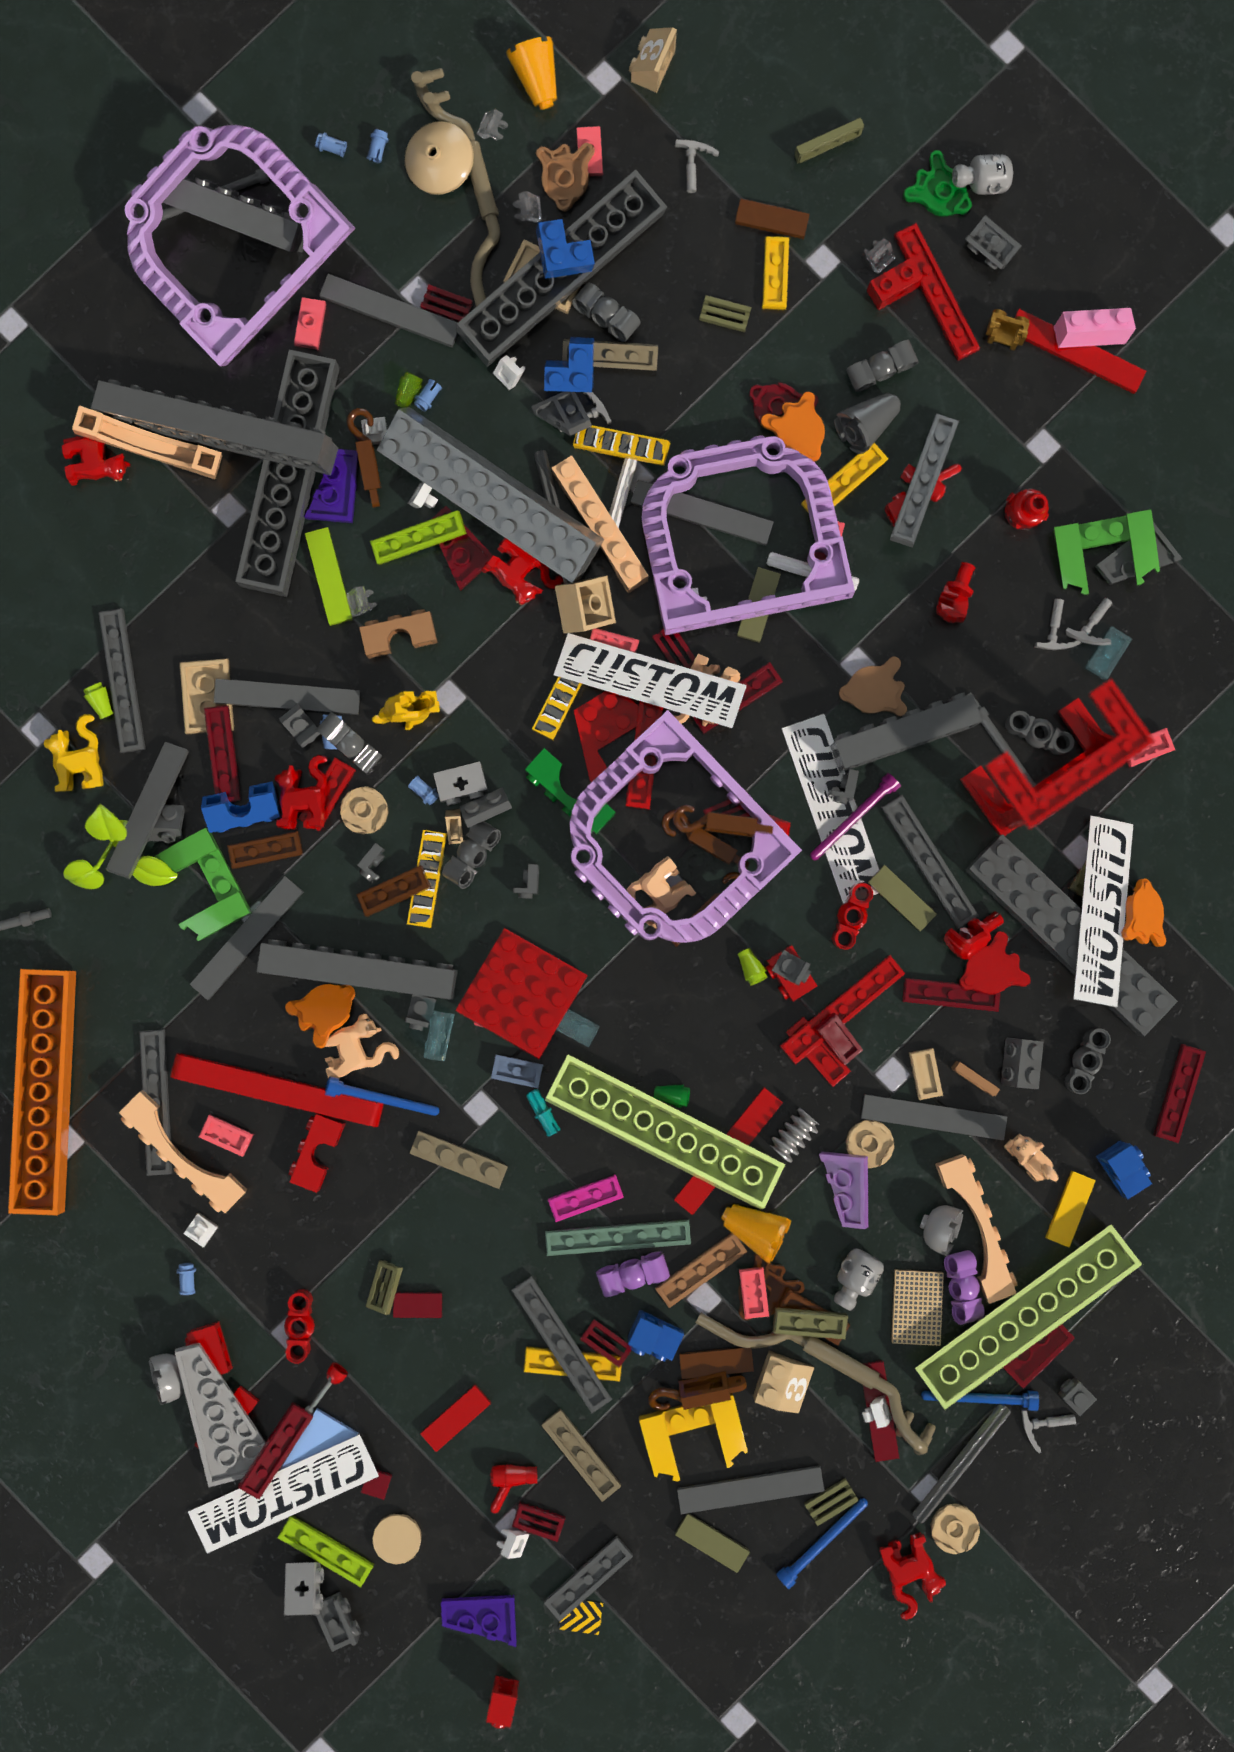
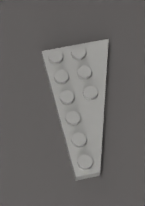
M196 1343L176 1348L175 1356L208 1487L242 1479L265 1445V1440L201 1344Z

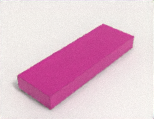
M614 1174L548 1198V1202L555 1221L558 1222L622 1199L624 1196L617 1176Z

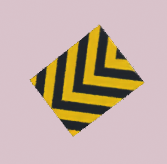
M583 1601L560 1621L559 1629L599 1635L603 1603Z

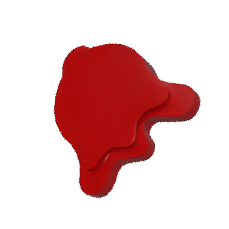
M997 932L989 946L984 947L976 955L968 959L964 975L959 980L962 989L995 995L1009 986L1025 987L1030 984V976L1019 968V955L1016 953L1008 955L1005 952L1008 941L1006 933Z

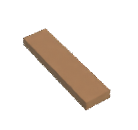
M730 1233L657 1285L655 1289L668 1308H670L746 1254L747 1250L733 1233Z

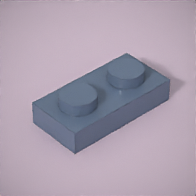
M496 1054L491 1078L538 1088L543 1064Z

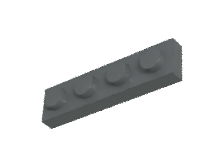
M618 1536L614 1537L544 1600L545 1606L560 1622L633 1557L632 1552Z

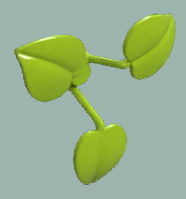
M98 805L96 810L88 817L85 828L94 838L102 841L109 839L110 843L94 867L85 860H75L69 863L63 873L65 879L85 889L101 887L104 882V876L97 870L112 847H116L119 841L126 838L127 830L125 827L128 821L118 820L103 805ZM152 856L141 857L132 874L138 881L150 886L168 884L178 876L166 863Z

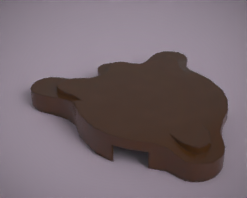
M756 1253L754 1254L752 1268H764L768 1312L771 1316L775 1313V1307H777L787 1288L800 1294L804 1291V1284L800 1280H784L783 1275L786 1270L783 1265L768 1263ZM739 1284L738 1296L740 1306L738 1313L743 1320H750L744 1318L741 1284Z

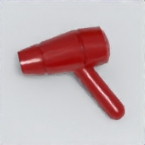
M908 464L900 478L910 484L916 468ZM954 464L940 472L930 499L931 501L937 502L943 497L946 486L942 481L961 471L960 464Z
M507 1464L493 1466L490 1472V1480L493 1486L500 1487L490 1507L491 1512H499L512 1486L537 1484V1467Z

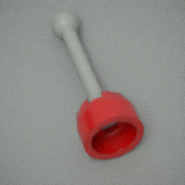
M334 1362L331 1364L326 1373L328 1382L312 1404L307 1406L305 1410L313 1414L315 1406L332 1384L341 1383L346 1378L348 1372L344 1367Z

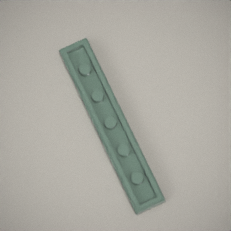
M689 1219L545 1231L547 1256L691 1244Z

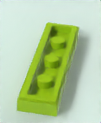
M456 510L372 540L370 543L376 562L380 565L467 533L460 511Z
M329 528L305 533L329 625L332 626L353 620Z
M293 1515L289 1517L278 1536L280 1540L359 1587H362L374 1566V1563Z

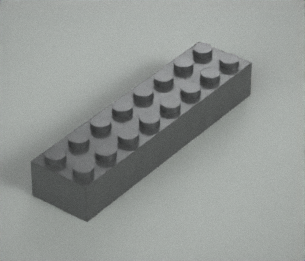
M268 939V944L261 943L257 967V972L450 1000L454 999L458 970H453V965L437 963L436 967L429 966V961L413 960L412 964L405 963L406 958L389 956L388 960H382V955L365 953L364 957L358 956V951L341 949L339 954L334 953V948L317 946L316 950H311V945L292 943V947L286 946L287 941Z

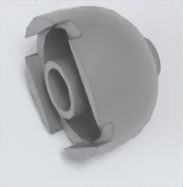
M944 1205L933 1209L930 1215H924L920 1228L924 1229L923 1238L932 1250L945 1256L949 1255L954 1246L949 1243L953 1242L954 1238H957L963 1220V1210Z
M160 1354L150 1357V1372L153 1384H155L157 1389L156 1395L160 1405L178 1399L184 1393L176 1356Z

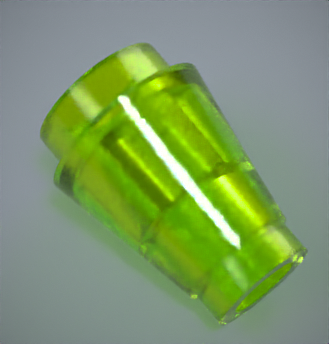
M405 372L404 376L400 378L394 404L402 408L409 407L423 387L421 386L423 379Z

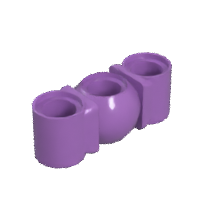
M969 1250L946 1256L944 1267L947 1277L952 1278L949 1283V1292L955 1299L951 1301L953 1305L952 1315L955 1322L963 1325L981 1320L984 1317L985 1310L982 1298L977 1297L980 1291V1284L974 1276L978 1274L976 1270V1257Z
M660 1251L641 1256V1261L630 1259L623 1262L620 1267L617 1263L605 1266L596 1272L605 1297L625 1292V1288L630 1290L637 1289L645 1285L646 1282L650 1285L651 1283L662 1282L670 1277L664 1255Z

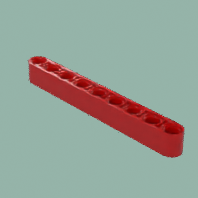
M180 1053L175 1055L170 1075L171 1078L372 1127L379 1126L384 1106L382 1103L344 1094L336 1095L335 1097L325 1095L326 1088Z

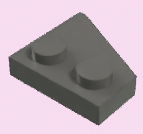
M564 391L531 406L534 415L570 436L592 426L575 392Z

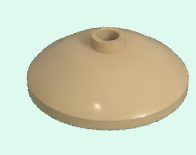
M433 122L425 125L413 135L405 153L407 174L411 181L426 193L435 195L449 193L457 189L467 179L473 165V147L464 131L452 123ZM437 150L436 154L431 156V152Z

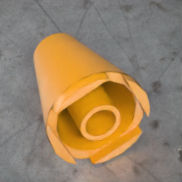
M546 36L547 41L543 42L541 37L521 42L515 45L516 50L511 53L510 48L506 52L534 106H539L541 110L554 106L553 102L557 100L553 41L549 36Z
M736 1204L731 1208L727 1206L721 1218L724 1220L723 1226L768 1263L772 1262L792 1221L786 1217Z

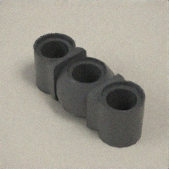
M586 283L572 299V304L578 312L587 315L588 318L592 317L599 326L603 328L608 327V332L612 333L619 341L626 342L641 324L639 317L634 312L626 309L624 306L620 307L613 298L604 297V292L592 283Z
M904 340L888 348L889 352H879L870 357L868 361L864 359L848 367L846 372L855 392L863 391L875 385L876 380L883 381L892 377L896 371L900 373L917 365L919 361L910 340Z
M332 711L315 729L366 774L382 757L380 753Z
M1024 711L1014 712L1005 721V728L1010 734L1018 735L1020 738L1025 737L1027 743L1032 747L1050 750L1054 755H1063L1074 746V738L1070 733L1062 732L1059 728L1054 729L1052 724L1046 719H1035L1034 716H1029ZM1014 717H1019L1023 721L1021 729L1014 727ZM1036 727L1043 729V739H1038L1035 736L1034 730ZM1058 737L1066 742V747L1063 750L1059 749L1056 745Z
M486 821L470 827L469 833L466 834L470 839L460 843L457 848V858L452 856L451 860L443 868V876L462 889L467 888L472 883L475 874H477L474 868L480 867L487 858L486 849L491 852L492 848L498 844L501 838L500 830Z
M1090 1028L1085 1032L1084 1040L1080 1044L1082 1047L1078 1048L1073 1054V1067H1070V1073L1065 1077V1086L1070 1092L1085 1094L1091 1088V1081L1095 1078L1092 1075L1101 1069L1103 1063L1102 1054L1105 1055L1106 1048L1111 1041L1110 1034L1105 1029ZM1096 1032H1099L1102 1036V1041L1098 1045H1095L1092 1041V1037ZM1087 1054L1092 1057V1064L1089 1067L1083 1065V1058ZM1077 1076H1080L1083 1081L1079 1089H1075L1073 1086V1080Z

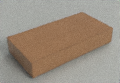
M955 1061L951 1067L953 1071L991 1096H996L1000 1090L959 1061Z

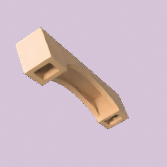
M82 406L78 408L72 428L73 432L77 435L212 479H216L222 459L221 452L161 436Z
M571 455L552 467L553 477L579 512L588 528L604 538L600 547L627 593L648 582L649 575L573 456Z
M144 1090L140 1091L119 1112L123 1116L121 1121L130 1129L134 1127L139 1131V1138L148 1146L152 1144L158 1150L156 1154L163 1161L167 1162L169 1160L175 1166L174 1171L181 1178L187 1177L193 1183L191 1187L199 1195L205 1194L210 1199L209 1204L217 1212L222 1210L226 1213L246 1193L247 1188L231 1173L228 1176L211 1173L195 1165L181 1154L169 1140L161 1125L157 1112L160 1106Z
M960 1154L936 1163L935 1165L943 1187L946 1189L953 1188L963 1198L978 1224L983 1243L984 1260L982 1274L977 1279L985 1300L990 1304L1017 1294L1014 1288L1018 1286L1013 1272L1009 1273L1006 1264L1009 1263V1259L1005 1250H1000L998 1241L1001 1238L996 1226L992 1227L989 1220L992 1217V1213L988 1204H984L981 1195L984 1192L980 1182H975L972 1174L975 1172V1167L971 1158L967 1159L965 1155Z

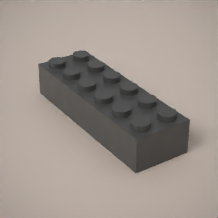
M188 173L162 202L286 251L303 253L302 225L292 220L289 213L285 212L282 214L283 209L274 205L262 203L261 206V200L250 196L240 195L238 197L239 192L220 186L216 188L217 183L196 177L194 180V174Z
M965 692L952 696L945 704L940 700L929 704L928 707L924 708V711L920 712L919 708L908 711L902 715L901 719L893 716L879 723L880 726L874 727V724H869L861 727L857 734L852 735L851 731L838 735L830 747L839 773L975 727L982 722L973 694L966 696Z

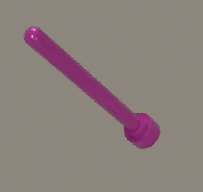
M890 773L881 778L880 787L811 852V859L818 860L885 794L896 792L901 787L899 782Z

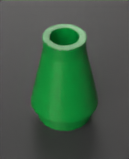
M684 1084L655 1086V1099L678 1108L688 1106L690 1097L689 1087H684Z

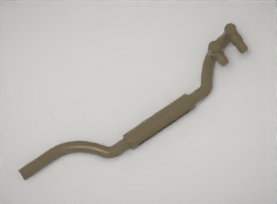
M438 68L424 72L415 71L411 79L424 108L438 121L449 122L458 126L468 136L473 147V165L469 174L482 220L486 221L489 232L475 255L470 274L471 289L477 307L486 299L482 284V271L487 257L500 238V227L497 220L499 212L487 175L479 142L475 140L470 124L466 120L456 117L440 107V103L450 99L449 91L431 93L428 90V83L444 77L443 69Z
M702 1312L700 1313L695 1323L736 1346L756 1349L769 1347L785 1340H792L804 1347L803 1351L869 1389L874 1387L886 1394L889 1398L890 1410L896 1425V1436L903 1437L917 1455H923L928 1451V1446L932 1440L931 1437L935 1431V1425L928 1423L923 1433L921 1432L918 1437L910 1427L914 1413L906 1411L905 1414L903 1413L900 1394L897 1388L879 1377L880 1373L817 1337L774 1333L762 1336L741 1335Z

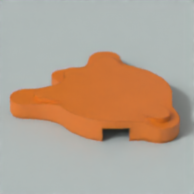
M806 392L798 403L787 402L783 404L782 411L784 415L782 417L765 414L761 419V425L774 432L778 438L783 440L785 448L795 449L816 462L821 456V445L825 435V427L822 419L815 411L814 394Z
M1139 879L1133 889L1135 891L1134 894L1128 896L1126 900V923L1121 935L1124 940L1136 938L1140 944L1149 943L1150 938L1154 946L1162 947L1166 944V937L1163 931L1164 907L1162 900L1148 879Z
M323 984L311 990L304 998L289 1001L285 1008L289 1015L298 1017L299 1027L302 1031H307L310 1028L314 1029L313 1043L316 1047L323 1048L327 1045L330 1034L346 1023L350 1017L349 1013L352 1000L355 997V990L350 985Z

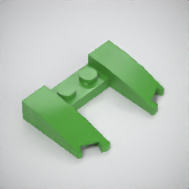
M1151 509L1106 520L1054 527L1063 589H1066L1067 585L1070 584L1081 587V594H1089L1082 550L1130 541L1137 586L1145 582L1142 577L1151 570L1155 569L1156 573L1160 571Z
M208 828L196 832L155 856V858L166 863L175 873L198 862L214 892L218 903L178 924L183 930L188 927L197 933L196 939L198 941L252 914L241 889Z

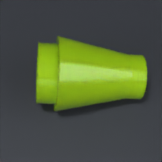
M101 682L83 690L85 693L84 698L100 719L113 714L106 687H103Z
M751 948L738 954L745 981H748L750 986L767 978L765 973L767 970L753 954Z

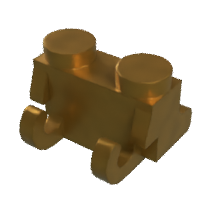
M995 309L987 326V343L998 342L1010 346V350L1014 351L1017 345H1023L1027 337L1030 324L1029 319L1023 316H1018L1014 319L1006 316L1005 311Z

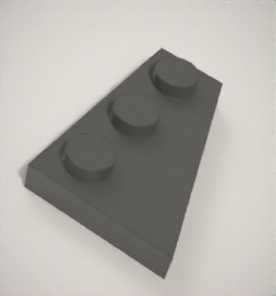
M1153 522L1159 567L1182 560L1183 558ZM1127 541L1095 566L1109 585L1135 577L1130 541Z

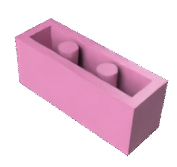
M1131 308L1067 311L1061 314L1054 326L1058 348L1126 344L1136 329Z

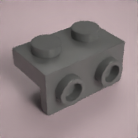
M987 215L982 218L971 234L965 238L969 242L967 247L977 255L979 252L987 257L985 262L995 270L997 267L1004 269L1022 247L1019 242Z
M502 787L459 808L469 828L512 807Z
M164 805L148 842L162 841L173 843L183 840L181 829L185 813L184 805Z
M1006 1038L1001 1085L1039 1089L1043 1041Z
M340 1592L323 1599V1607L320 1609V1614L316 1615L332 1652L350 1643L352 1646L357 1644L361 1634L358 1622L356 1620L353 1621L349 1613L351 1612L350 1604L346 1597H342Z

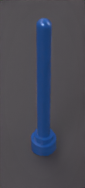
M329 1076L326 1084L325 1095L331 1097L344 1094L433 1116L438 1115L440 1111L437 1106L344 1085V1082L339 1081V1078Z
M925 1390L921 1393L923 1400L938 1401L932 1391ZM1027 1391V1393H1022V1395L967 1393L956 1402L1022 1405L1023 1408H1027L1029 1411H1038L1039 1393L1038 1391Z
M861 1498L791 1567H783L776 1574L780 1581L790 1589L796 1583L797 1574L868 1506V1501L865 1498Z

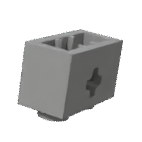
M480 761L433 773L440 801L442 803L446 802L447 806L458 804L461 802L460 798L470 796V800L484 796V792L488 791ZM459 779L468 782L464 786L465 790L463 791L459 787H455V785L459 784Z
M286 1563L284 1615L320 1614V1609L323 1607L320 1583H323L324 1570L321 1568V1563ZM309 1586V1591L301 1592V1587Z

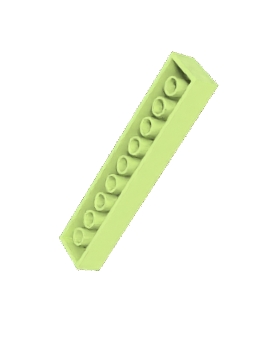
M567 1055L545 1101L760 1210L765 1208L785 1164L570 1055Z
M1109 1225L915 1369L942 1407L947 1409L1142 1264L1114 1227Z

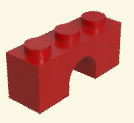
M318 1113L315 1117H310L306 1126V1130L309 1133L306 1140H301L297 1150L301 1154L298 1161L292 1163L288 1175L292 1176L290 1183L316 1193L321 1189L329 1167L323 1166L316 1161L314 1156L315 1149L319 1144H327L332 1147L337 1146L346 1122Z

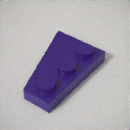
M338 449L331 476L323 474L309 510L307 509L304 516L305 519L353 523L359 462L357 451Z
M514 1595L444 1598L441 1600L443 1627L468 1634L474 1633L487 1637L486 1639L499 1640L508 1643L510 1646H517Z

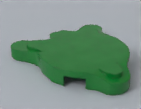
M933 151L929 157L931 171L918 170L915 185L904 190L903 199L907 202L920 203L929 212L937 216L968 213L972 207V202L968 197L966 186L958 188L953 185V169L946 164L941 151Z

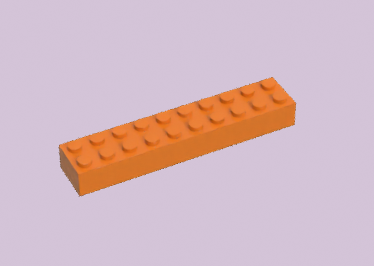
M20 969L8 1214L59 1215L65 1212L76 971Z

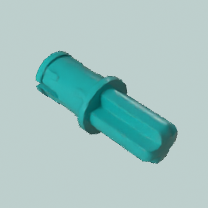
M534 1089L530 1091L526 1097L536 1114L534 1116L535 1119L538 1118L546 1136L549 1137L560 1131L561 1129L551 1113V1107L548 1108L539 1090Z

